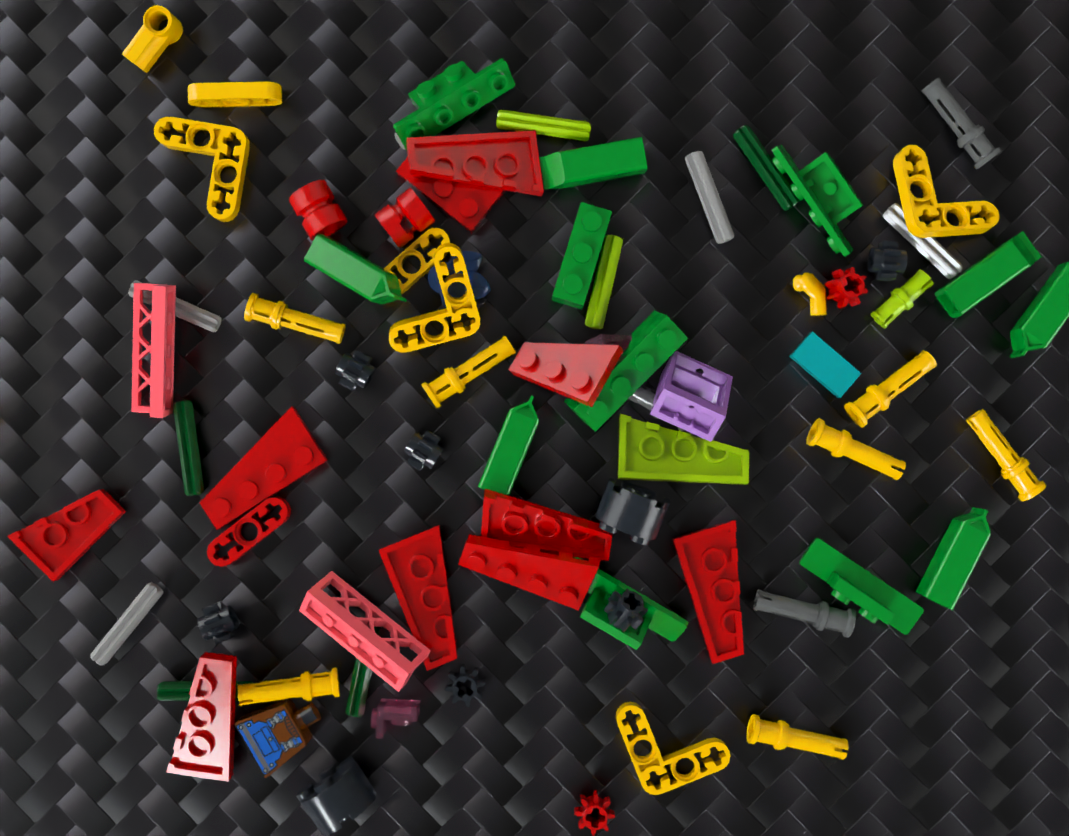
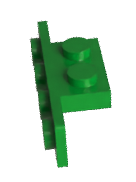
M501 58L475 74L463 61H460L457 64L448 66L444 72L429 81L422 82L415 90L408 93L412 103L418 110L393 125L406 151L407 138L435 136L513 88L515 82L507 62Z
M783 145L774 147L772 149L775 155L772 158L773 163L782 174L787 172L793 181L790 187L800 201L805 199L811 210L808 213L813 222L818 227L823 225L830 235L827 237L830 247L836 254L841 252L844 257L849 255L854 249L837 223L864 204L828 152H825L799 170Z
M819 538L813 540L799 560L801 566L824 580L834 589L831 595L846 605L852 601L861 608L858 613L874 624L879 619L907 635L924 612L921 606Z
M600 569L597 570L588 589L590 596L580 615V618L635 650L642 644L648 628L674 642L685 631L689 623L675 612L661 606L646 595L639 593ZM628 588L630 591H634L642 596L644 607L648 611L642 617L644 621L637 629L630 625L623 632L622 629H618L609 623L608 613L604 611V608L609 603L608 599L615 590L622 595Z

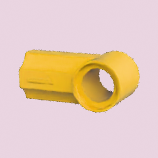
M159 5L152 6L146 10L143 16V26L122 53L123 56L146 73L150 71L167 46L176 43L183 33L181 22L167 8ZM167 19L168 24L166 28L158 31L160 23Z

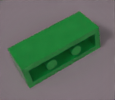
M584 202L580 203L553 291L552 301L583 309L612 211Z

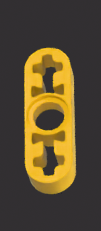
M274 82L193 83L188 85V104L196 107L277 106L282 104V86Z
M431 228L425 231L384 268L397 276L392 272L397 267L399 273L408 280L403 284L398 279L401 294L406 292L434 265V252L436 248L427 253L428 257L432 258L428 263L424 256L416 249L419 246L422 247L423 251L428 249L431 245L429 239L432 236L435 239L442 237L441 244L450 243L447 233L442 229ZM410 256H415L421 261L419 271L414 274H408L403 269L404 260Z

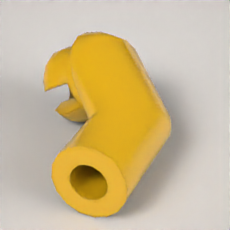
M804 272L803 275H796L793 278V288L799 292L804 291L810 297V316L827 315L825 286L812 273Z

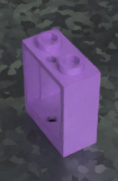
M675 351L670 356L661 373L650 415L711 442L726 418L733 376ZM701 368L703 372L698 373L696 369Z

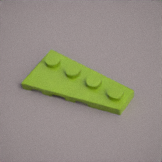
M624 414L619 416L618 479L743 485L749 483L748 450L713 440L710 442L686 432L667 429L658 424L636 420Z

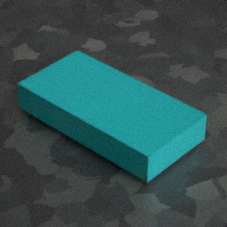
M813 331L805 337L789 356L837 398H841L861 375L855 367Z

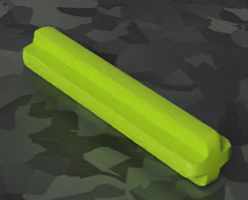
M502 109L497 113L496 126L498 129L510 131L535 130L538 135L588 141L590 138L591 123Z
M606 235L604 237L585 319V326L592 329H602L604 326L623 244V239L616 235Z

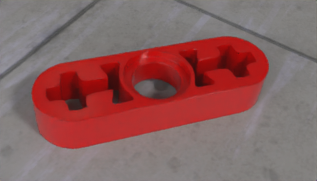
M272 497L256 506L209 544L207 556L211 563L223 567L234 563L289 519L291 514L289 503L284 498ZM270 504L272 506L280 505L282 508L279 512L280 519L273 517L263 523L255 516L258 513L259 517L262 518L270 513ZM246 522L255 524L258 529L257 537L252 541L244 539L241 535V528ZM235 540L243 546L242 550L239 545L231 548L227 552L229 559L226 556L220 558L217 555L220 551L219 544L225 546Z

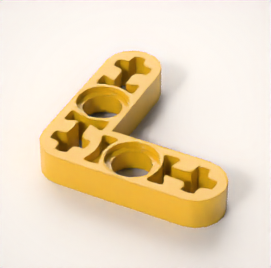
M163 117L159 119L154 127V135L163 146L173 150L214 156L207 197V210L209 214L219 221L229 222L238 215L250 150L248 137L240 129L231 126L176 117ZM171 126H173L177 132L186 134V140L182 136L171 135L169 140L164 135V131H169ZM200 130H207L210 133V141L205 146H197L194 142L195 134ZM234 136L241 142V145L235 146L233 150V156L239 159L238 163L231 159H223L224 156L231 158L232 150L227 145V141H233ZM226 167H234L237 171L235 180L231 183L222 182L220 178L221 171ZM219 187L228 191L234 190L233 194L226 192L225 201L230 204V209H224L223 214L216 208V204H221L224 199V193L218 191Z
M907 145L895 155L893 159L894 173L906 226L912 235L918 238L982 234L998 223L999 212L988 201L937 203L928 159L922 148L917 145ZM910 185L919 186L923 191V198L915 197L910 191ZM947 212L953 213L958 217V226H953L947 221ZM979 213V216L985 217L986 221L983 218H974L970 221V218ZM921 216L922 221H931L934 218L935 221L926 226L925 222L919 221V217Z
M443 243L434 252V265L447 308L395 322L389 330V343L395 351L401 353L411 352L470 336L479 329L480 316L463 253L456 244ZM445 252H450L451 256L458 257L453 260L455 273L463 271V274L448 276L449 270L446 262L439 261L444 258ZM454 282H461L466 286L467 290L462 297L455 298L448 293V287ZM467 313L469 318L474 317L470 320L469 326L464 327L463 322L454 323V331L449 332L446 317L451 316L452 323L460 321L461 314ZM439 321L444 326L442 333L437 336L429 335L425 330L428 322ZM420 325V334L423 339L418 340V334L408 336L407 343H402L401 339H395L398 337V331L404 330L406 334L416 333L415 326Z
M625 702L617 709L616 720L641 785L649 794H663L724 769L730 761L729 749L718 738H708L662 757L641 706L635 702ZM631 710L633 714L639 713L640 716L635 718L639 731L643 728H646V731L633 734L630 723L628 721L622 722L626 718L625 712ZM639 740L649 741L652 745L650 753L646 756L635 754L633 749L636 742ZM716 747L718 751L723 750V752L719 753L718 761H714L711 757L703 759L705 767L700 768L699 761L694 755L699 752L701 758L707 757L711 754L710 748ZM682 758L691 759L694 764L692 771L688 774L677 772L676 763ZM665 765H670V770L675 779L670 780L669 775L666 774L659 778L660 783L658 785H654L652 781L646 782L650 779V772L655 771L657 775L667 773Z

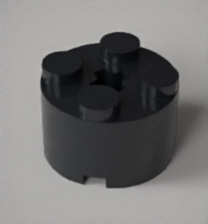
M609 478L595 515L600 520L599 528L613 534H617L618 530L630 534L632 541L648 546L650 540H656L671 503L670 500L664 497L663 501L660 502L655 499L657 493L650 489L624 480L621 486L614 485L615 478Z
M351 756L337 767L335 764H332L318 775L321 779L318 783L307 785L296 795L321 834L327 836L341 829V822L348 818H351L353 821L375 801L377 793Z

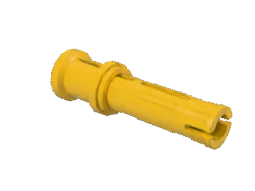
M256 293L250 295L244 313L245 321L251 322L256 320L271 325L272 329L276 330L286 327L327 339L337 344L342 342L346 324L290 309L283 301H278L277 303L259 298V295Z
M504 336L455 369L448 367L444 369L445 373L429 384L424 382L421 385L435 407L439 408L442 401L456 392L459 394L464 392L466 388L464 385L516 352L507 337Z
M921 351L914 359L898 369L878 386L870 385L866 388L864 395L853 403H846L844 408L847 414L859 427L863 428L868 424L867 420L880 410H887L893 398L911 386L924 374L937 366L936 360L929 352Z
M984 409L978 410L965 420L1002 468V477L1009 479L1018 491L1020 501L1029 500L1046 488L1045 482L1039 481L1028 467L1030 462L1026 458L1018 456Z
M818 418L808 433L807 445H818L827 449L836 458L844 455L892 477L894 480H898L903 472L892 467L903 470L906 468L905 461L852 439L849 431L844 429L841 431L826 425L823 419Z
M337 667L332 668L330 672L311 674L310 671H304L301 677L238 684V701L240 706L303 697V700L312 701L313 697L332 694L334 697H340Z
M755 714L751 715L747 726L746 738L750 744H755L756 742L770 744L777 750L791 747L837 757L842 760L847 756L846 752H842V749L848 750L849 748L848 740L845 738L841 739L791 728L786 721L779 720L776 723L762 720L759 715Z

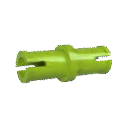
M919 269L902 287L891 291V297L871 313L874 321L882 328H887L904 310H910L914 306L913 302L934 284L930 280L931 277Z

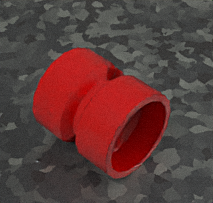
M325 180L311 182L299 188L289 197V202L296 215L305 218L302 225L312 241L318 233L330 236L343 228L348 222L339 204L332 203L334 195Z
M410 187L396 197V204L394 206L387 204L374 214L399 248L414 238V231L422 232L436 222L429 210Z

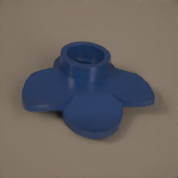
M462 251L475 299H480L491 291L487 280L480 273L476 272L481 264L482 255L473 251ZM452 256L446 262L449 275L463 274V271L455 273L453 260L458 258L457 256ZM433 265L428 272V283L435 292L440 293L442 304L447 308L435 265ZM454 282L448 287V293L455 298L462 297L467 290L466 286L461 282Z

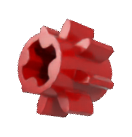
M851 267L845 272L841 269L832 272L835 280H830L824 284L828 287L829 295L827 300L833 299L838 302V308L846 307L848 303L852 307L859 305L861 302L858 296L868 293L864 283L866 276L856 274L855 267Z
M594 790L593 796L587 798L581 794L582 807H574V815L583 816L578 822L579 829H583L586 826L591 829L592 836L595 835L596 830L602 828L608 831L607 820L615 818L614 810L606 809L611 804L610 797L608 796L604 799L598 797L597 790ZM593 808L599 809L596 817H590Z

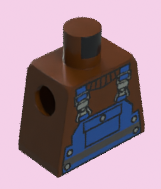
M285 699L243 715L234 725L264 778H267L308 744L312 738L308 726L319 721L321 716L317 707L312 702L298 710L292 699Z

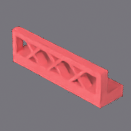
M134 283L131 412L150 413V417L164 418L173 414L176 285ZM143 290L152 291V312L143 304ZM150 320L152 321L151 344L143 336V327ZM142 345L146 348V350L143 351V352H142ZM149 353L151 354L150 376L142 368V359ZM150 385V405H141V392Z
M333 571L329 572L307 591L299 609L302 614L398 692L407 684L413 671L431 652L430 649ZM331 584L340 591L341 597H330L323 589ZM349 607L361 608L365 612L366 618L355 617L350 613ZM374 627H384L390 632L391 638H381L375 633ZM399 647H409L418 655L411 662L400 653Z

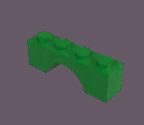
M654 310L632 332V338L628 347L620 356L594 405L589 407L570 398H567L564 402L586 425L596 432L688 338L667 315Z

